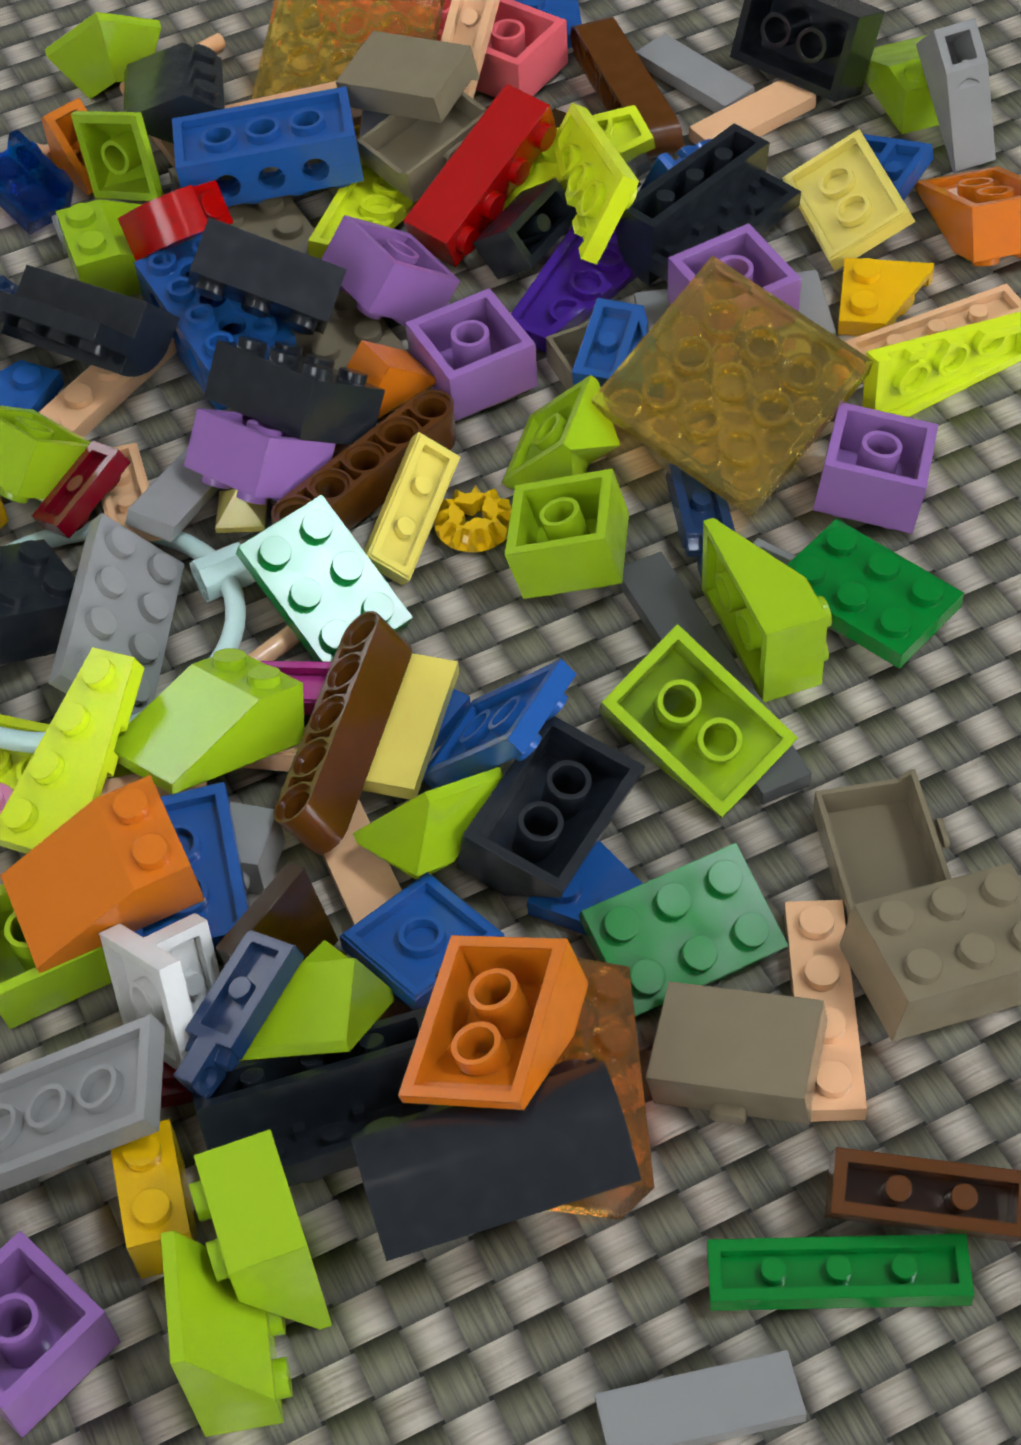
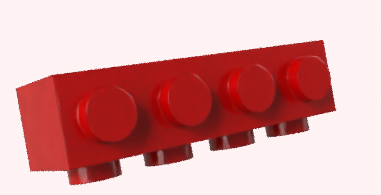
M506 83L403 220L408 233H411L435 257L456 268L463 257L475 249V246L472 244L473 241L483 232L489 222L495 220L502 212L506 199L515 187L525 182L530 173L531 166L541 152L547 151L553 144L557 127L551 106Z

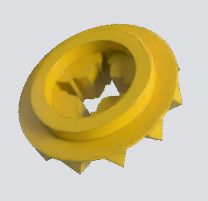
M475 485L472 492L465 494L455 489L452 499H443L434 520L435 531L444 544L458 551L482 552L492 549L507 539L511 515L509 499L500 498L495 488L486 493H481ZM482 511L483 519L474 517L471 521H465V514L474 516L477 512Z

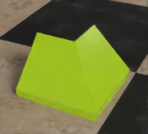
M95 12L44 50L46 57L89 99H92L115 82H124V72L127 64L155 53L161 25L159 20Z
M75 111L70 114L95 198L151 201L164 195L141 112Z
M589 375L530 414L502 480L506 487L515 489V485L586 473L590 463L620 446L600 384L595 377Z
M497 767L426 791L355 831L353 836L357 844L415 880L427 872L433 874L455 862L459 855L462 835L503 778L501 769Z
M324 940L301 962L242 1060L350 1052L394 1002L393 991L356 958L347 957Z

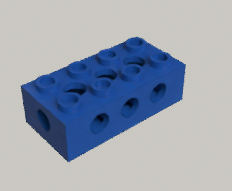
M347 86L172 118L175 169L180 187L183 188L189 185L194 187L216 180L227 206L243 203L257 204L265 199L286 195L300 196L308 191L329 187L343 188L352 183L364 181ZM311 159L323 160L318 164L307 163ZM267 167L279 168L274 172H264ZM224 175L235 177L227 181L221 180Z
M198 235L194 239L135 261L134 265L143 301L180 318L173 335L176 350L205 393L217 340L238 343L239 335L263 340L268 343L267 347L270 348L274 347L275 341H283L295 345L297 343L294 333L283 319L270 314L267 318L251 315L241 309V303L223 297L222 301L208 299L195 291V286L188 284L189 271L202 235ZM210 400L216 410L228 409V407Z

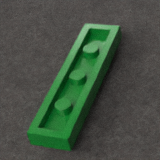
M966 1234L707 1239L710 1311L972 1306L974 1299Z

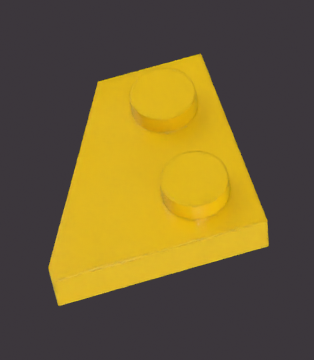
M845 258L837 335L861 336L896 323V319L900 315L905 314L914 304L915 294L923 285L928 287L932 283L934 263Z

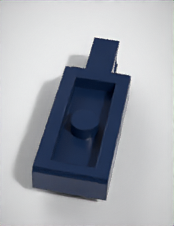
M668 464L666 482L682 548H685L687 557H697V568L702 580L703 521L715 518L735 531L718 464Z
M253 930L245 933L185 1029V1032L190 1036L185 1047L187 1054L173 1076L189 1092L209 1099L225 1079L226 1070L231 1072L239 1064V1060H242L305 957L295 945Z

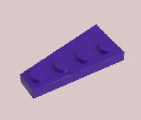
M572 226L512 311L511 315L534 341L536 349L547 352V336L578 326L592 315L597 298L610 300L637 278L632 269L626 264L620 252L616 228L596 265L580 258L578 248L584 240L582 236L574 233Z

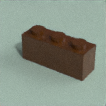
M836 1147L830 1153L824 1217L1019 1242L1021 1241V1170Z

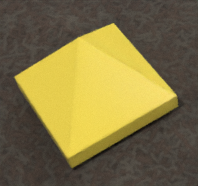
M236 489L219 491L215 524L216 533L262 532L266 529L269 498H267L265 505H260L237 498L238 490Z

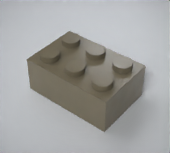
M1011 863L853 905L839 946L892 1042L1021 1005V878Z

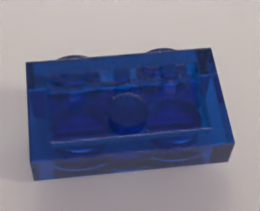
M16 129L9 133L7 150L0 153V207L31 235L53 223L51 217L56 215V211L71 207L74 183L64 170L59 169L42 153L36 143L30 141Z

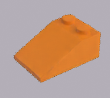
M995 166L917 181L915 184L916 192L954 253L971 261V264L974 266L996 265L1000 262V257L1011 255L1021 258V175Z
M151 775L95 798L0 875L39 974L101 947L102 943L99 933L119 923L135 932L205 901L194 871Z
M451 935L398 1094L402 1103L524 1110L573 1038L589 983L568 939Z

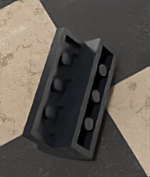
M734 123L637 193L633 204L624 211L616 226V236L620 252L626 264L642 282L648 286L659 278L668 282V257L748 223L762 235L799 207L801 191L766 172L770 142Z
M26 265L15 295L0 290V323L4 324L1 334L127 377L143 375L158 365L169 348L180 319L148 302L30 265Z
M425 1007L376 1021L350 1052L239 1061V1064L231 1072L226 1070L225 1079L209 1099L192 1093L195 1112L207 1151L270 1129L289 1187L300 1183L314 1182L323 1176L357 1167L358 1163L351 1141L352 1133L364 1130L369 1123L377 1119L390 1116L398 1118L407 1117L426 1111L431 1105L402 1103L398 1096L426 1013Z
M596 1058L586 1061L570 1059L553 1066L524 1110L431 1104L426 1111L407 1117L398 1118L390 1116L377 1119L369 1123L364 1130L351 1134L359 1171L386 1261L641 1180L632 1141L613 1082L604 1061L597 1062Z

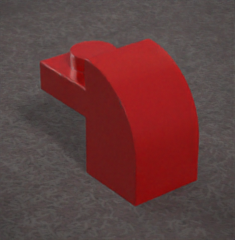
M216 180L194 187L189 185L146 202L117 218L135 261L202 235L209 217L229 225L234 223Z

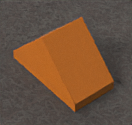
M78 97L46 114L41 120L55 169L89 196L93 193L70 115L75 111H87Z
M361 340L346 367L368 374L367 383L385 390L378 419L407 402L418 393L436 384L435 377L408 351Z

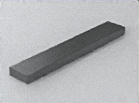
M660 551L624 565L623 582L618 585L655 642L658 644L678 624L766 707L663 553ZM792 745L751 789L763 805L811 785L812 773Z

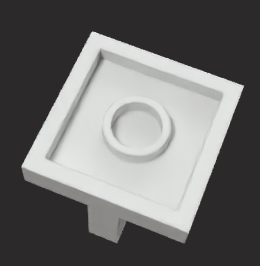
M196 913L144 938L120 923L99 933L123 1025L149 1014H152L164 1024L163 1061L176 1070L187 1054L185 1047L190 1036L185 1032V1029L220 975L208 921Z

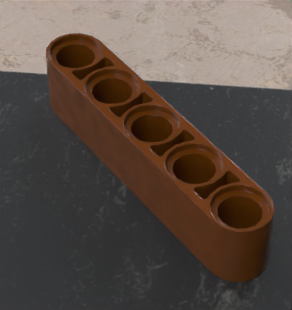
M611 16L572 26L570 29V39L574 56L606 110L611 111L635 105L654 137L655 148L635 157L636 160L642 163L657 159L659 155L666 152L669 155L677 153L684 145L682 129L678 118L614 17Z
M426 390L412 397L278 500L271 511L273 524L318 496L323 495L348 530L352 529L384 503L409 442L415 434L420 432L448 450L453 448L456 442V429L452 397L440 390Z
M367 611L359 615L346 628L273 813L274 820L315 855H322L331 851L344 838L412 655L411 645L375 611Z

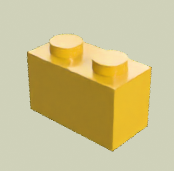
M170 1119L160 1121L158 1132L110 1150L126 1248L141 1279L164 1273L161 1233L176 1231L199 1242L183 1153Z

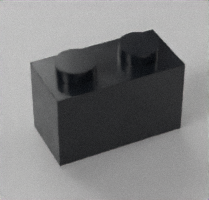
M554 178L522 191L472 244L497 279L532 268L572 225V220L577 215L576 208L567 205L565 191L558 180Z

